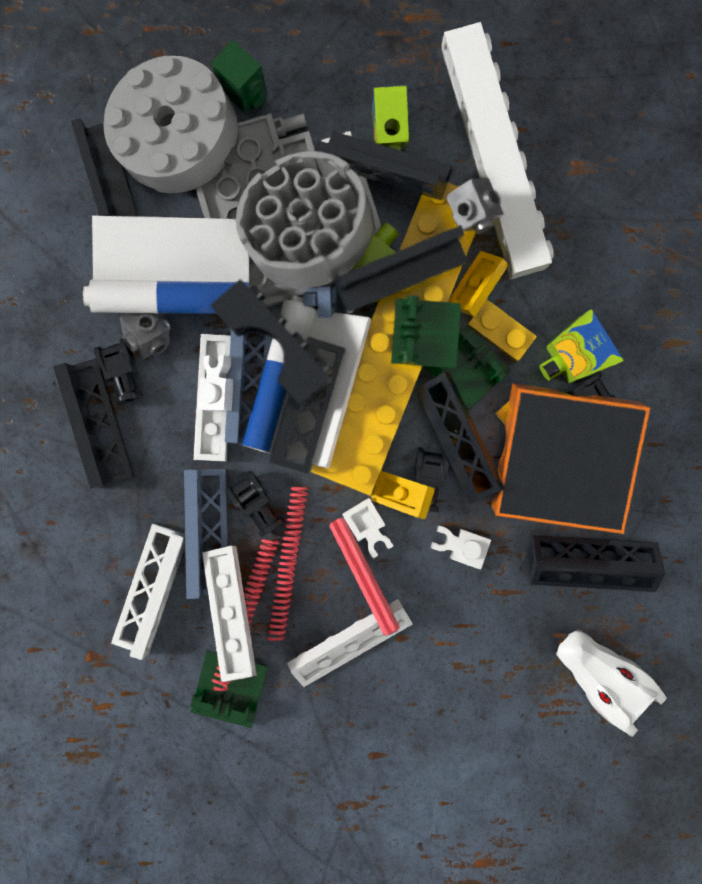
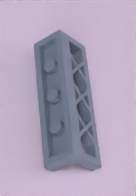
M231 330V367L228 378L233 379L232 411H226V443L242 444L244 438L241 437L242 424L250 418L252 411L244 403V393L253 385L258 389L259 385L256 382L261 379L263 373L262 371L252 379L245 371V365L256 354L263 362L264 370L272 342V337L265 335V340L254 348L247 340V334L237 337ZM248 346L252 351L246 356V348ZM263 347L264 358L258 353ZM246 376L249 379L250 383L244 387ZM243 407L249 412L244 418Z
M227 469L184 470L186 599H199L204 595H208V588H204L205 569L202 555L205 541L212 535L221 544V548L228 547V501L225 491L227 487ZM202 476H219L220 489L212 497L202 489ZM219 495L220 505L214 501ZM203 496L208 500V502L204 506ZM210 504L220 512V521L213 528L203 521V512ZM203 527L209 532L204 538ZM219 527L221 529V537L215 532Z

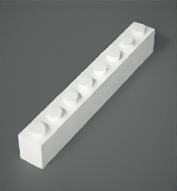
M481 22L444 32L441 48L480 179L489 178L493 189L498 193L501 200L500 206L504 215L494 220L493 223L503 258L509 264L507 267L509 279L545 270L552 263L551 259L554 257L553 248L550 241H546L542 230L545 228L544 217L540 210H536L534 203L536 198L535 187L532 181H528L525 173L527 169L526 157L523 151L519 152L517 146L518 130L515 122H510L507 112L509 111V100L506 92H501L499 85L501 79L500 69L497 62L493 63L490 55L492 51L490 36L488 33H484Z

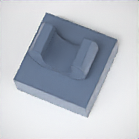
M336 280L321 286L307 288V292L303 293L304 306H318V317L331 318L338 308L337 289L334 284Z

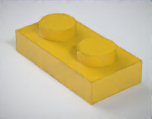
M480 251L448 302L461 303L462 313L476 317L509 264L502 257Z
M489 300L485 301L476 317H473L468 323L475 333L515 363L520 360L537 337Z
M380 471L371 501L417 518L426 519L435 488Z

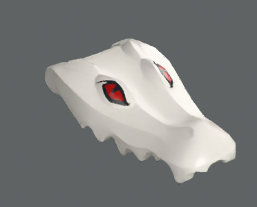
M577 629L568 634V637L560 643L556 655L572 671L576 681L585 691L589 702L609 723L618 727L629 736L633 737L638 729L635 728L633 723L653 701L662 705L667 699L652 677L639 665L596 643L583 631Z

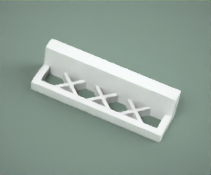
M155 523L151 526L111 644L131 650L130 656L139 660L145 658L150 652L185 550V533ZM157 533L170 536L166 551L159 555L154 545ZM152 552L154 558L148 561L150 553ZM156 561L159 571L155 583L149 585L144 571L147 565ZM140 582H142L144 588L138 590ZM146 591L149 600L145 612L139 615L134 605L136 595ZM131 611L134 618L128 620ZM136 621L139 629L135 641L121 638L125 626Z

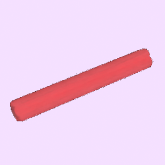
M339 518L330 524V528L382 633L388 636L397 632L399 624L346 520Z

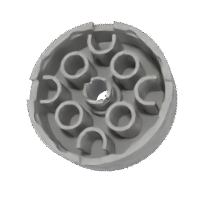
M162 56L148 60L130 69L116 85L105 109L104 134L113 156L139 183L162 193H182L204 185L225 166L224 161L231 148H235L238 122L232 102L212 71L202 63L188 57Z
M308 151L290 154L276 160V166L269 169L262 176L258 173L247 185L238 204L236 227L240 241L256 266L266 277L287 287L312 288L336 280L338 276L347 273L358 263L371 241L374 218L363 184L347 162L337 156L323 152Z

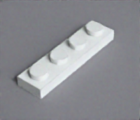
M201 334L193 460L227 461L228 443L225 442L226 411L198 410L200 378H207L204 356L217 357L216 366L219 363V355L230 356V335Z
M228 546L202 552L221 682L256 676L237 548L235 546Z
M397 599L388 604L399 624L397 632L385 636L372 613L366 618L356 621L352 626L340 633L328 637L314 648L302 652L287 664L293 676L305 687L411 626L413 623Z

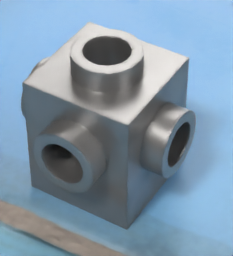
M489 178L470 179L446 195L453 212V219L458 226H462L464 232L475 230L476 234L483 233L494 227V220L504 215L500 206V197L493 189Z
M125 313L120 316L121 328L124 334L123 339L132 352L137 350L143 359L151 355H159L170 344L169 331L171 326L163 314Z

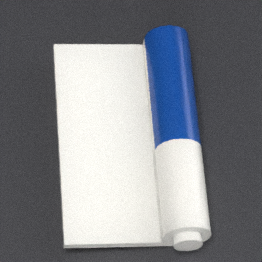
M92 216L93 280H90L89 286H84L83 288L84 305L90 306L92 313L217 314L210 305L239 279L249 286V254L238 236L236 219Z
M292 296L291 300H284L280 312L288 322L284 327L291 335L298 332L304 340L307 337H312L345 348L311 463L330 468L372 319L341 313H334L331 318L318 317V310L310 306H304V298ZM272 339L242 441V446L269 454L272 453L289 393L277 380L283 367V351L281 345L275 339ZM318 348L315 359L319 356L329 367H332L336 354ZM325 390L319 396H317L311 403H314L319 399L323 398ZM321 403L314 406L317 414L319 413ZM310 409L299 414L296 421L302 435L313 430L316 423ZM295 429L293 431L291 441L298 438ZM312 434L309 435V436H307V437H305V440H306L308 446H309V443H310ZM301 440L288 447L286 458L304 462L307 452Z

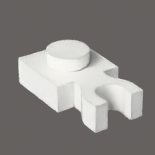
M219 355L217 366V357L204 356L207 378H200L198 410L232 411L233 379L227 378V373L231 367L230 356Z
M369 498L342 513L356 539L360 541L366 537L368 550L372 558L378 556L374 549V544L377 541L385 542L388 549L393 547L390 539L378 530L385 526Z
M438 525L436 531L446 535V542L444 544L432 542L431 548L438 551L451 550L450 559L481 570L491 540L462 529L459 530L458 536H455L449 529Z

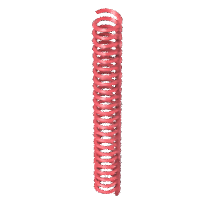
M309 487L290 488L298 493L289 494L291 497L297 498L290 499L289 503L299 506H288V509L297 512H287V515L296 518L285 519L287 522L294 523L286 524L285 527L296 531H284L285 534L294 537H283V540L293 543H282L281 545L294 550H280L282 553L293 556L281 555V559L291 562H279V565L290 568H278V571L291 575H276L279 578L290 581L277 580V584L288 587H275V590L284 591L287 594L274 593V596L288 600H272L275 603L286 606H272L273 609L285 612H271V615L280 616L284 619L270 618V621L279 622L284 625H268L270 628L282 630H269V634L281 636V638L267 637V640L270 641L285 639L283 634L286 630L284 627L287 626L285 621L288 620L286 615L289 614L287 609L290 605L288 602L291 601L288 596L292 595L290 591L293 589L291 584L294 580L292 577L295 576L292 571L296 570V567L293 565L297 564V561L294 559L298 557L296 552L299 551L295 546L300 545L296 540L301 539V536L298 534L302 532L299 528L303 526L298 521L304 520L300 515L305 514L301 509L306 507L302 503L307 501L306 498L301 496L308 495L307 492L302 490H308Z
M277 539L274 541L261 540L262 543L268 546H259L260 549L266 552H257L258 555L264 558H255L256 561L262 564L254 563L253 566L260 570L252 569L251 572L258 576H248L250 579L258 582H246L256 589L244 588L245 591L254 594L244 593L245 598L252 600H245V604L249 606L246 607L247 613H249L247 614L248 623L252 622L250 617L254 616L252 611L256 610L254 606L258 604L256 599L261 598L258 593L263 592L260 587L265 586L262 581L267 580L265 575L269 574V571L265 568H271V565L267 562H273V559L269 556H275V553L271 550H277V547L273 545L279 544ZM214 673V676L221 678L219 673ZM212 679L213 683L220 684L223 687H225H214V690H228L227 685L231 683L230 681L221 682L219 680Z

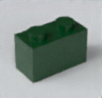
M232 40L211 62L214 75L229 99L242 112L248 115L252 109H258L266 99L265 79L262 66L239 44Z

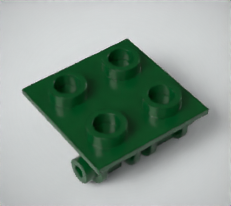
M407 296V299L396 298L391 364L456 369L461 303L420 300L419 296Z
M469 325L459 332L456 369L424 366L434 378L445 372H450L468 411L511 371ZM443 382L440 383V385L446 390Z
M207 650L197 690L192 697L191 713L252 728L268 666L255 663L256 676L231 680V683L227 685L228 690L217 691L213 688H225L220 684L212 682V679L221 681V678L214 676V673L220 674V671L216 669V667H219L218 655L216 652Z

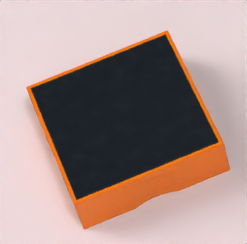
M513 383L505 423V446L497 468V473L505 489L492 496L491 507L495 515L624 534L650 407L639 401L598 395L575 396L556 389Z

